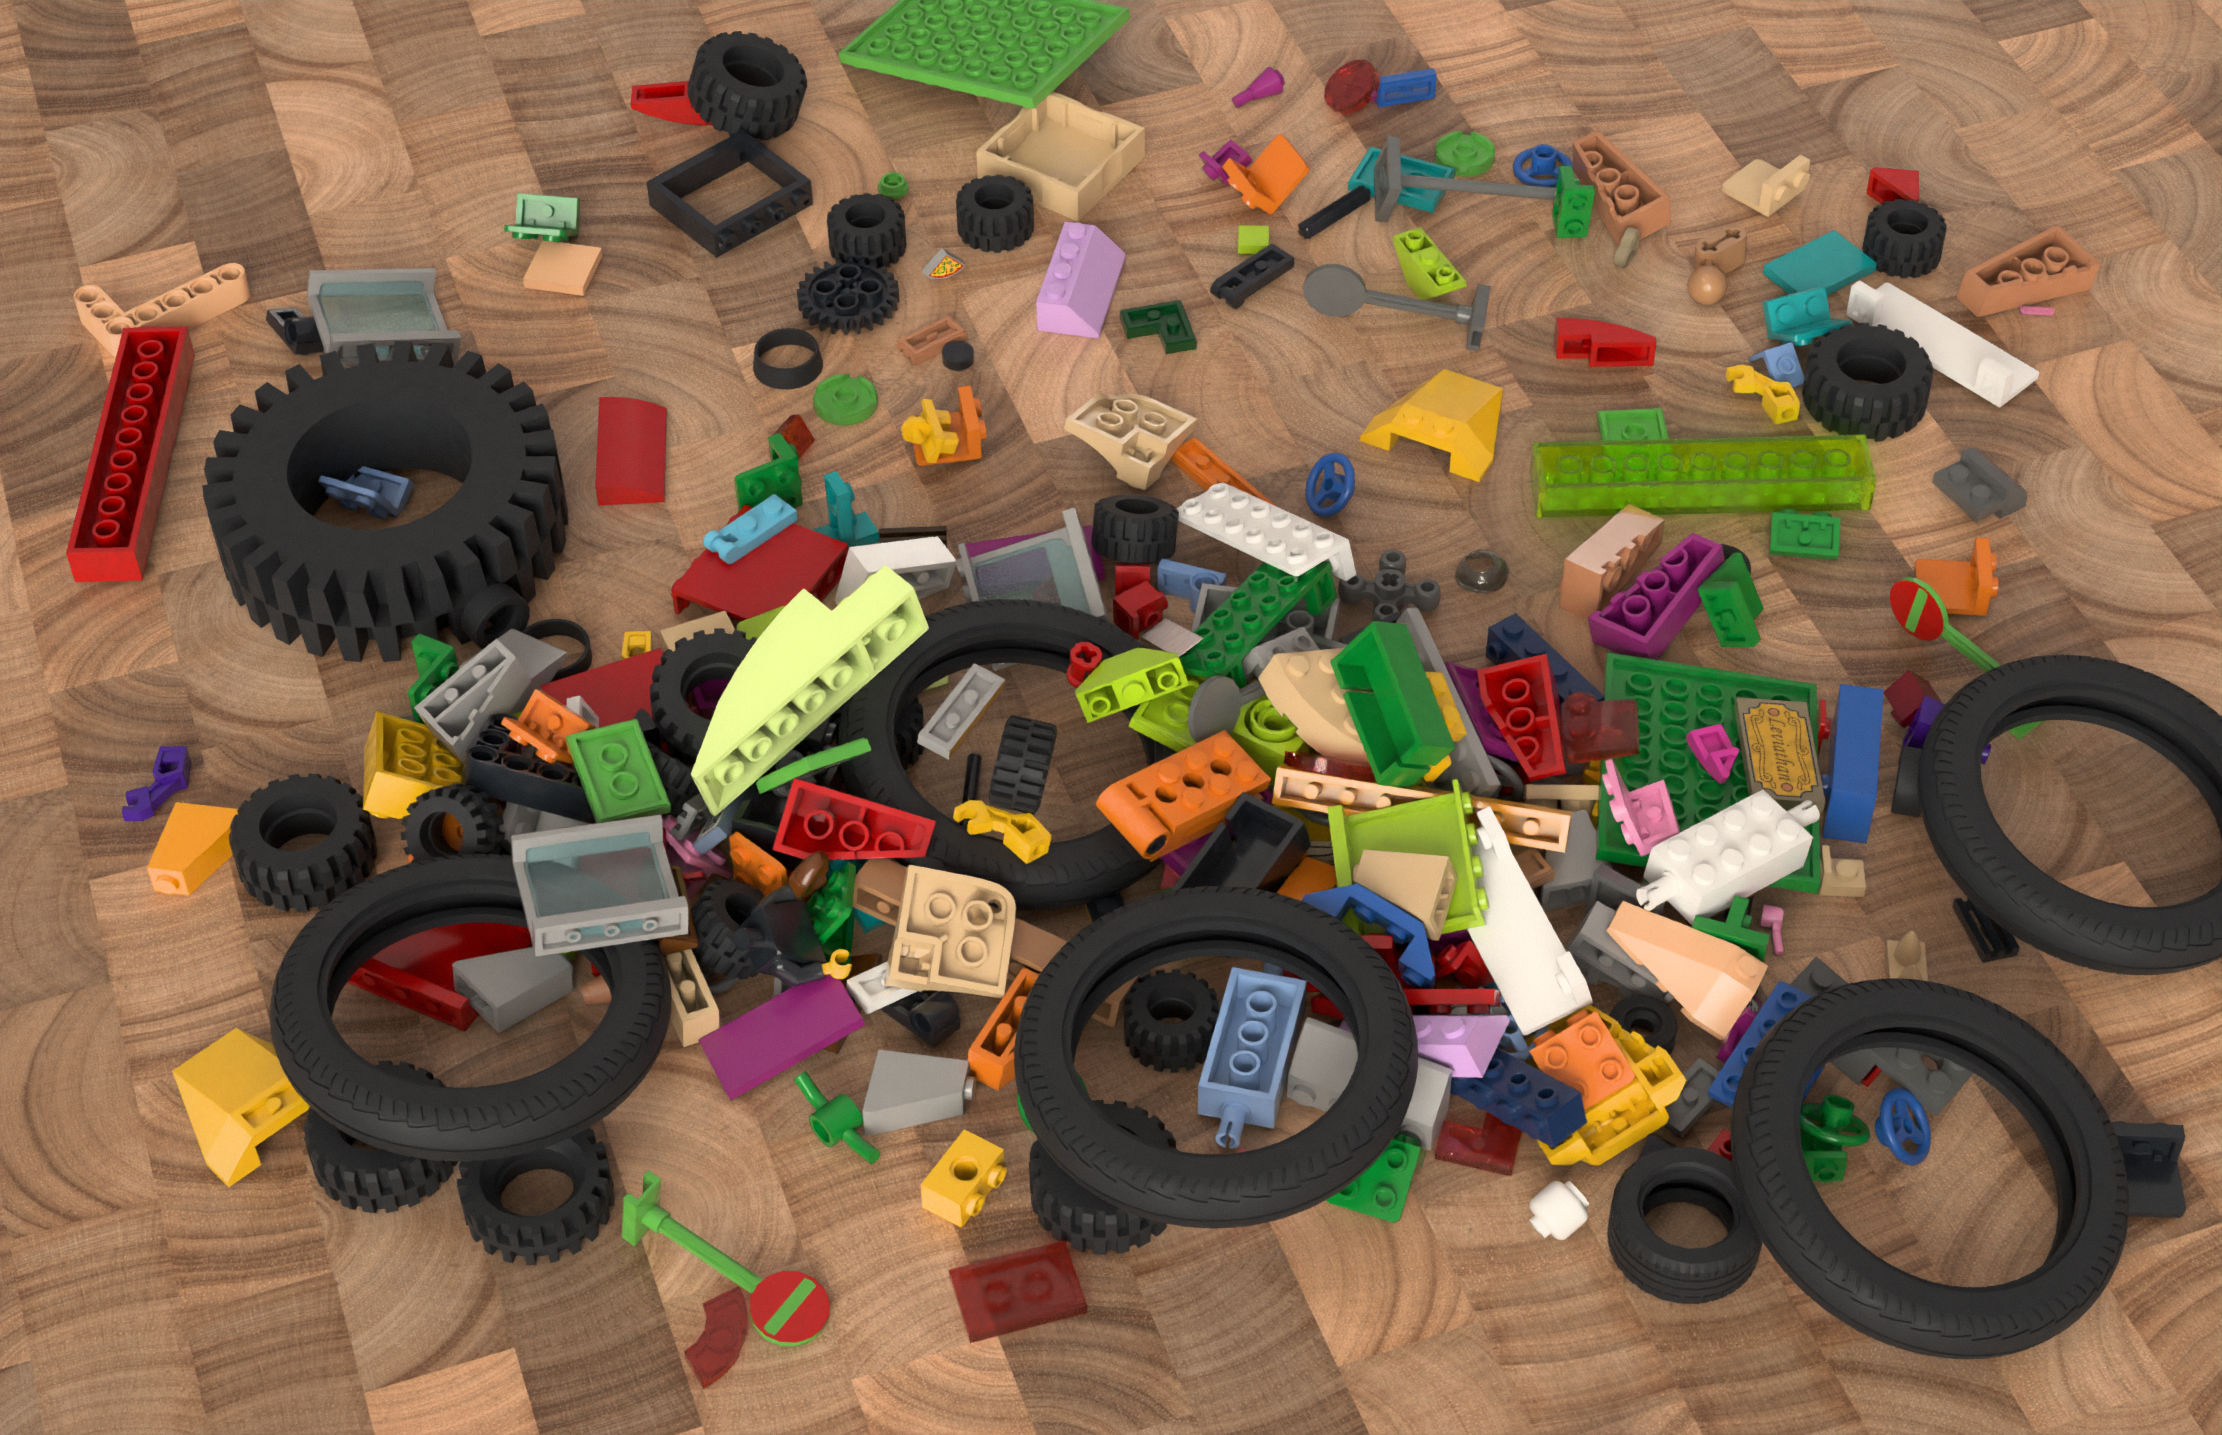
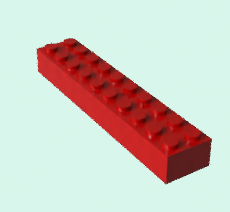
M187 326L123 328L66 551L75 582L143 581L195 358Z

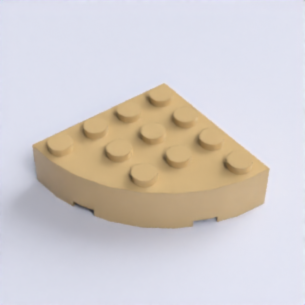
M1344 648L1275 654L1258 679L1269 701L1280 716L1286 714L1289 720L1298 728L1296 733L1309 746L1328 760L1354 774L1366 778L1374 775L1343 697L1347 691L1373 694L1374 692L1340 689L1330 661ZM1436 779L1433 782H1425L1428 785V787H1431L1432 784L1436 781Z

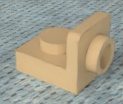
M1821 845L1819 895L1864 897L1866 882L1863 859L1830 858L1829 845Z

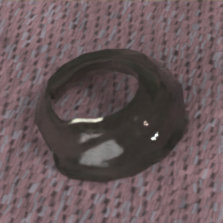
M1476 550L1464 556L1455 571V580L1459 586L1467 591L1475 593L1493 592L1503 588L1508 580L1509 569L1506 561L1497 553L1489 550ZM1488 558L1493 560L1495 565L1490 570L1478 572L1469 568L1466 562L1469 559Z

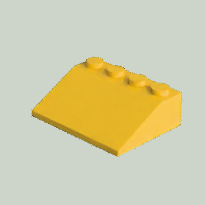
M376 711L364 747L363 810L369 811L370 814L379 818L393 817L403 819L404 816L410 815L406 809L411 803L417 802L416 798L419 795L433 789L461 784L464 764L425 724Z

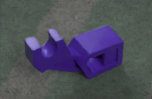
M160 746L152 771L155 782L149 788L145 786L126 792L125 797L128 806H123L122 808L124 821H144L155 816L154 811L173 793L188 788L191 759L187 746Z

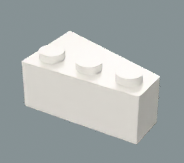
M938 536L849 547L834 601L838 605L841 600L849 597L864 584L870 575L878 572L884 565L888 566L913 586L918 600L949 588L956 560Z

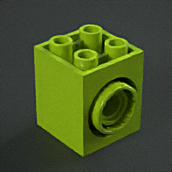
M1266 694L1240 708L1238 720L1230 736L1271 778L1270 786H1275L1277 768L1282 764L1319 770L1326 762V757L1309 746L1296 733L1298 728L1289 720L1286 714L1280 716Z

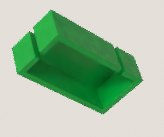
M1373 621L1330 661L1340 689L1374 692L1373 694L1347 691L1343 697L1378 785L1411 788L1431 770L1429 765L1436 766L1455 749L1406 624Z

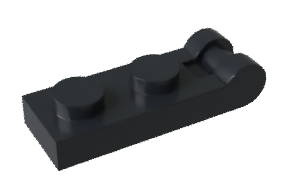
M1270 244L1217 278L1211 285L1210 293L1218 299H1226V304L1237 309L1242 306L1246 298L1294 268V257L1276 245Z

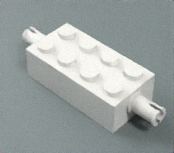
M1761 790L1659 843L1651 849L1643 876L1650 884L1639 888L1636 893L1639 904L1641 906L1644 905V909L1650 911L1659 904L1668 901L1692 925L1695 915L1709 918L1731 906L1734 896L1746 898L1804 866L1813 839L1804 827L1819 820L1820 814L1817 806L1813 805L1806 809L1812 805V801L1805 800L1800 805L1785 811L1768 793Z

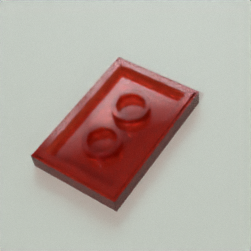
M1065 1240L949 1270V1279L970 1343L1087 1313V1304Z

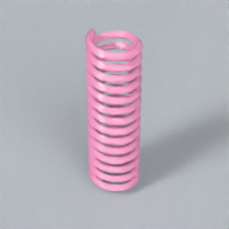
M2021 305L2020 313L2021 315L2053 316L2054 307L2053 311L2052 307H2048L2047 313V307L2039 306L2038 308V306H2032L2031 309V306H2025L2024 311V305L2023 307Z

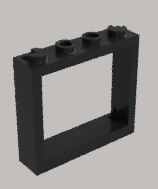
M744 130L646 182L649 205L716 258L813 205L811 180ZM747 162L783 187L781 190L717 225H714L681 199Z

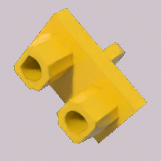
M922 399V413L918 417L914 415L909 416L901 426V433L907 442L921 444L927 463H936L939 454L953 455L955 453L959 439L956 432H948L951 425L949 411L935 410L932 399Z

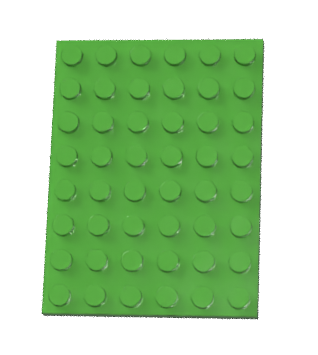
M899 0L839 52L841 63L856 68L873 70L881 74L894 75L903 79L923 82L927 85H936L953 91L966 92L975 96L987 97L1000 102H1008L1034 109L1130 19L1129 8L1093 0Z

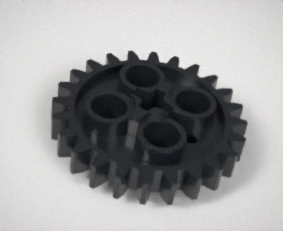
M852 257L848 258L847 263H842L839 258H836V264L834 265L825 261L824 269L815 266L813 267L814 274L805 273V281H800V289H797L798 309L802 311V318L809 319L810 326L819 324L820 331L830 327L831 334H835L839 329L843 330L844 335H848L850 329H854L857 334H861V328L863 327L872 331L873 323L882 326L884 325L883 318H892V311H897V303L900 302L898 281L894 280V274L887 273L886 266L877 269L876 261L866 265L865 258L859 260L858 263H854Z

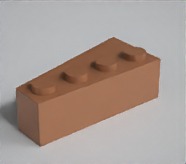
M1599 130L1573 142V170L1582 185L1594 186L1593 205L1617 247H1619L1624 232L1629 226L1640 230L1641 240L1670 225V196Z
M2057 224L1967 270L1956 298L1978 318L2019 308L2021 305L2023 307V305L2027 306L2088 291L2092 287L2101 263Z
M1628 504L1618 514H1615L1610 521L1565 559L1563 578L1558 587V591L1561 593L1559 608L1588 620V617L1596 610L1601 612L1610 605V599L1625 589L1661 545L1665 519L1631 504Z

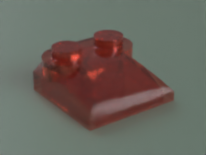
M1582 692L1574 693L1565 699L1562 704V736L1568 765L1640 754L1637 700L1597 701L1592 694Z

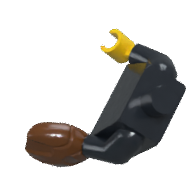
M819 850L810 855L794 869L787 885L763 896L751 908L750 917L741 924V927L734 935L736 948L749 952L755 970L762 974L775 976L790 986H799L825 979L824 975L827 974L836 979H844L851 971L852 964H837L848 960L849 952L844 949L834 951L830 962L826 963L825 955L804 901L798 900L805 898L827 882L826 873L829 871V857L825 851Z

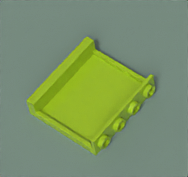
M1458 779L1452 780L1454 793L1346 816L1342 805L1328 807L1338 888L1354 885L1353 870L1355 865L1360 863L1363 850L1449 856L1457 873L1458 880L1441 935L1484 926L1485 918L1483 911L1489 909V901L1485 887H1479L1478 878L1484 877V870L1480 855L1474 856L1473 846L1479 845V839L1475 824H1469L1468 814L1474 813L1470 792H1463ZM1351 907L1342 919L1344 924L1359 935H1368L1370 933L1387 935L1385 933L1386 929L1377 923L1367 924L1358 919L1353 914L1354 909Z

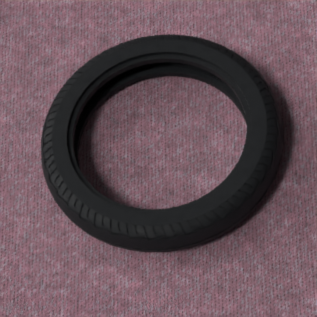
M991 599L948 607L925 616L929 629L844 703L839 724L838 746L861 738H867L871 747V751L840 765L846 792L937 821L926 857L893 858L905 867L915 865L988 880L1000 884L1011 893L1015 900L1016 910H1050L1074 907L1115 894L1141 880L1163 862L1161 858L1152 862L1149 859H1144L1111 823L1086 836L1050 843L1047 854L1026 864L1003 844V840L980 833L970 835L966 827L949 819L925 800L907 777L895 746L894 730L909 704L934 682L960 670L971 668L974 663L977 665L993 663L1031 664L1066 673L1069 665L1072 664L1070 661V650L1075 644L1080 642H1090L1099 647L1102 652L1101 662L1135 648L1148 649L1134 637L1103 619L1101 620L1096 616L1067 606L1028 599ZM1081 652L1080 658H1083L1084 652ZM1140 704L1122 710L1129 721H1131ZM1136 731L1142 741L1148 767L1178 753ZM988 903V905L998 907L995 903Z
M2045 655L2013 661L1981 674L1954 694L1937 714L1926 735L1918 767V798L1927 834L1941 863L1963 893L1985 915L2003 929H2006L2010 934L2053 957H2058L2063 961L2103 972L2123 975H2161L2193 969L2222 958V877L2220 883L2206 894L2184 903L2163 907L2125 906L2109 903L2075 891L2044 873L2012 844L1989 808L1981 779L1983 748L2008 730L2028 723L2046 720H2071L2097 724L2141 741L2176 765L2191 780L2207 801L2215 816L2222 838L2221 715L2193 694L2155 674L2144 672L2142 669L2124 663H2117V661L2079 655Z
M462 854L431 858L406 864L380 873L340 894L322 908L300 931L279 966L272 989L270 1029L273 1045L286 1077L301 1098L330 1124L366 1144L408 1157L413 1156L414 1158L435 1161H483L533 1152L534 1150L566 1140L588 1129L609 1115L631 1095L655 1063L666 1037L671 1013L669 974L664 956L656 939L577 950L600 972L608 985L612 998L604 1018L593 1034L577 1050L551 1067L515 1081L481 1087H440L402 1079L377 1068L359 1056L344 1041L331 1019L335 1003L353 974L371 957L386 947L404 938L433 928L464 923H500L528 928L511 855ZM547 863L528 867L540 917L627 904L600 883L560 865Z
M1202 886L1171 890L1165 893L1161 892L1132 901L1103 915L1072 937L1042 970L1027 996L1016 1033L1014 1068L1020 1101L1034 1134L1057 1165L1081 1186L1124 1211L1153 1221L1194 1228H1236L1276 1221L1312 1208L1346 1188L1376 1162L1397 1134L1408 1111L1417 1079L1418 1040L1408 1000L1396 976L1373 947L1349 926L1327 912L1306 902L1278 893L1247 887ZM1194 957H1243L1281 967L1298 975L1320 990L1337 1007L1346 1020L1357 1046L1358 1059L1354 1072L1338 1100L1325 1114L1299 1133L1278 1143L1246 1152L1231 1154L1187 1153L1164 1148L1129 1133L1107 1117L1091 1100L1083 1088L1074 1066L1077 1045L1089 1019L1097 1008L1119 987L1155 967Z
M1898 978L1849 983L1811 997L1782 1017L1758 1043L1743 1070L1732 1108L1730 1142L1734 1172L1748 1215L1768 1251L1794 1283L1828 1313L1853 1329L1887 1345L1922 1355L1950 1359L2001 1357L2032 1348L2069 1328L2092 1307L2108 1285L2124 1248L2129 1221L2128 1179L2119 1140L2102 1103L2076 1066L2047 1037L2045 1038L2037 1029L2012 1012L1971 992L1941 983ZM1872 1048H1904L1948 1059L1967 1068L1995 1087L2016 1107L2035 1132L2045 1150L2055 1179L2058 1197V1220L2052 1247L2043 1265L2020 1279L2000 1285L1987 1287L1950 1286L1928 1281L1902 1271L1879 1258L1859 1243L1831 1213L1813 1183L1805 1162L1800 1136V1109L1810 1076L1822 1066L1845 1054Z

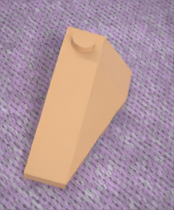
M1622 901L1606 930L1636 964L1645 965L1659 980L1656 985L1663 993L1669 991L1683 1006L1680 1011L1688 1020L1721 1041L1726 1037L1756 993L1768 965L1737 945L1625 901Z

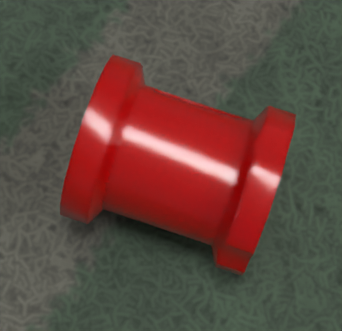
M1080 642L1075 644L1070 650V661L1072 664L1067 669L1066 678L1073 687L1078 688L1085 681V673H1088L1089 676L1101 663L1102 652L1099 647L1090 642ZM1081 652H1084L1083 658H1080Z

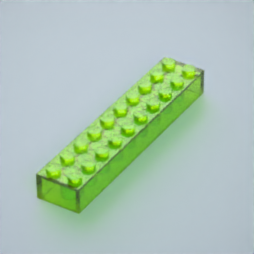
M1866 435L1533 442L1530 464L1536 518L1614 516L1628 504L1654 515L1778 512L1784 509L1797 512L1871 510L1876 486V476Z

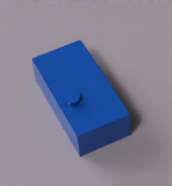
M1840 684L1830 734L1827 775L1822 774L1821 776L1824 796H1826L1822 838L1867 843L1877 797L1884 689Z

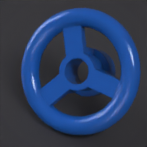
M1541 144L1524 150L1517 155L1513 162V172L1521 182L1528 186L1554 188L1557 184L1559 168L1555 167L1556 160L1560 161L1563 166H1572V169L1573 163L1563 152L1556 150L1550 145ZM1532 157L1531 167L1523 170V162ZM1548 174L1556 177L1552 179L1533 178L1537 175Z
M1329 453L1320 458L1311 469L1306 482L1305 495L1307 504L1315 515L1324 518L1334 516L1352 498L1355 491V472L1349 458L1341 453ZM1334 462L1339 463L1343 467L1345 476L1335 473ZM1324 469V479L1321 488L1315 495L1318 477ZM1326 498L1336 501L1330 507H1321Z
M1904 1088L1891 1089L1882 1100L1880 1116L1875 1122L1877 1138L1883 1146L1889 1147L1898 1160L1907 1165H1917L1924 1161L1930 1150L1931 1132L1926 1112L1910 1091ZM1895 1103L1896 1112L1892 1113L1893 1105ZM1907 1105L1915 1116L1918 1128L1914 1126V1122L1909 1116ZM1912 1139L1918 1144L1917 1150L1914 1153L1907 1152L1901 1146L1903 1141Z

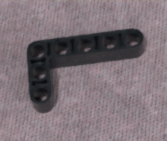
M505 713L491 715L466 750L461 781L463 787L472 785L477 787L476 793L484 791L492 798L588 824H596L577 770L516 754L518 742L509 736L511 730L503 726L501 722L504 717L518 720V718Z

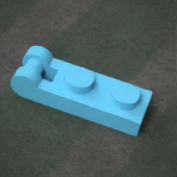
M773 494L719 531L712 530L708 532L704 537L703 545L711 552H718L719 558L727 564H732L797 521V510Z

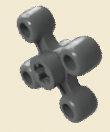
M1394 549L1387 550L1381 555L1379 572L1376 574L1375 580H1364L1361 575L1356 573V576L1347 581L1340 579L1338 583V595L1342 602L1352 605L1359 603L1363 599L1373 601L1372 622L1381 620L1398 611L1400 612L1405 603L1414 604L1421 611H1432L1439 605L1441 591L1437 582L1430 579L1421 580L1413 585L1405 583L1406 558L1402 552Z

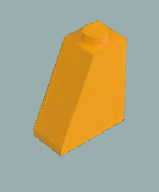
M176 802L147 866L154 891L165 894L190 895L233 855L229 843V834L231 832L230 825L232 819L236 814L238 815V809Z

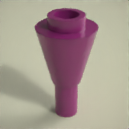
M1267 67L1245 91L1232 98L1234 106L1239 108L1251 100L1283 93L1284 78L1277 69L1273 70L1271 67Z

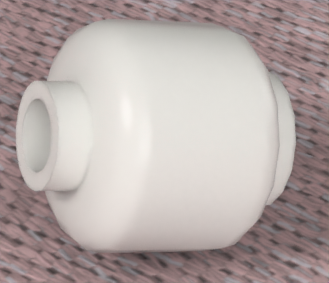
M1552 1181L1534 1196L1529 1203L1530 1210L1534 1214L1529 1222L1543 1238L1551 1234L1558 1240H1565L1588 1219L1586 1208L1589 1206V1203L1570 1181H1567L1565 1184L1560 1181Z

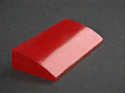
M599 397L595 480L598 506L665 502L667 409L665 407L633 398Z

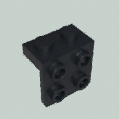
M2113 1122L2112 1126L2119 1140L2126 1166L2129 1189V1216L2182 1217L2185 1213L2186 1205L2177 1161L2186 1138L2183 1125Z

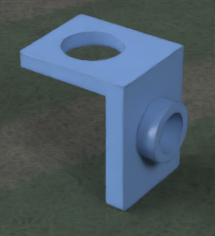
M1793 342L1749 357L1750 362L1764 358L1770 378L1774 381L1789 382L1792 388L1804 383V375Z

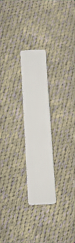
M1167 618L1141 636L1167 652L1178 653V656H1181L1203 639Z

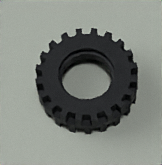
M590 1127L566 1140L534 1150L533 1152L501 1159L460 1161L459 1164L461 1179H457V1188L466 1225H469L471 1236L475 1242L482 1239L484 1249L490 1255H493L498 1249L502 1250L503 1259L506 1262L513 1263L518 1255L525 1256L526 1265H536L537 1257L548 1255L550 1263L559 1261L558 1252L569 1249L574 1255L581 1251L580 1240L586 1237L593 1242L598 1237L596 1223L607 1225L610 1219L608 1206H614L612 1188L614 1186L609 1161L602 1141L596 1143L595 1133ZM536 1169H552L565 1173L571 1178L573 1182L572 1194L565 1203L551 1212L537 1216H522L509 1212L502 1205L501 1194L506 1185L517 1176Z

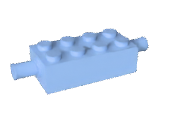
M1264 962L1262 972L1232 967L1198 1084V1114L1221 1119L1215 1140L1220 1146L1226 1147L1228 1136L1231 1137L1230 1149L1239 1146L1244 1123L1274 1129L1306 1009L1307 981L1282 976L1283 968Z

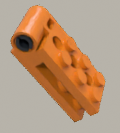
M1223 730L1113 783L1099 796L1096 807L1144 859H1149L1152 862L1214 831L1220 823L1226 825V814L1243 792L1263 801L1264 798L1259 793L1268 789L1271 778Z

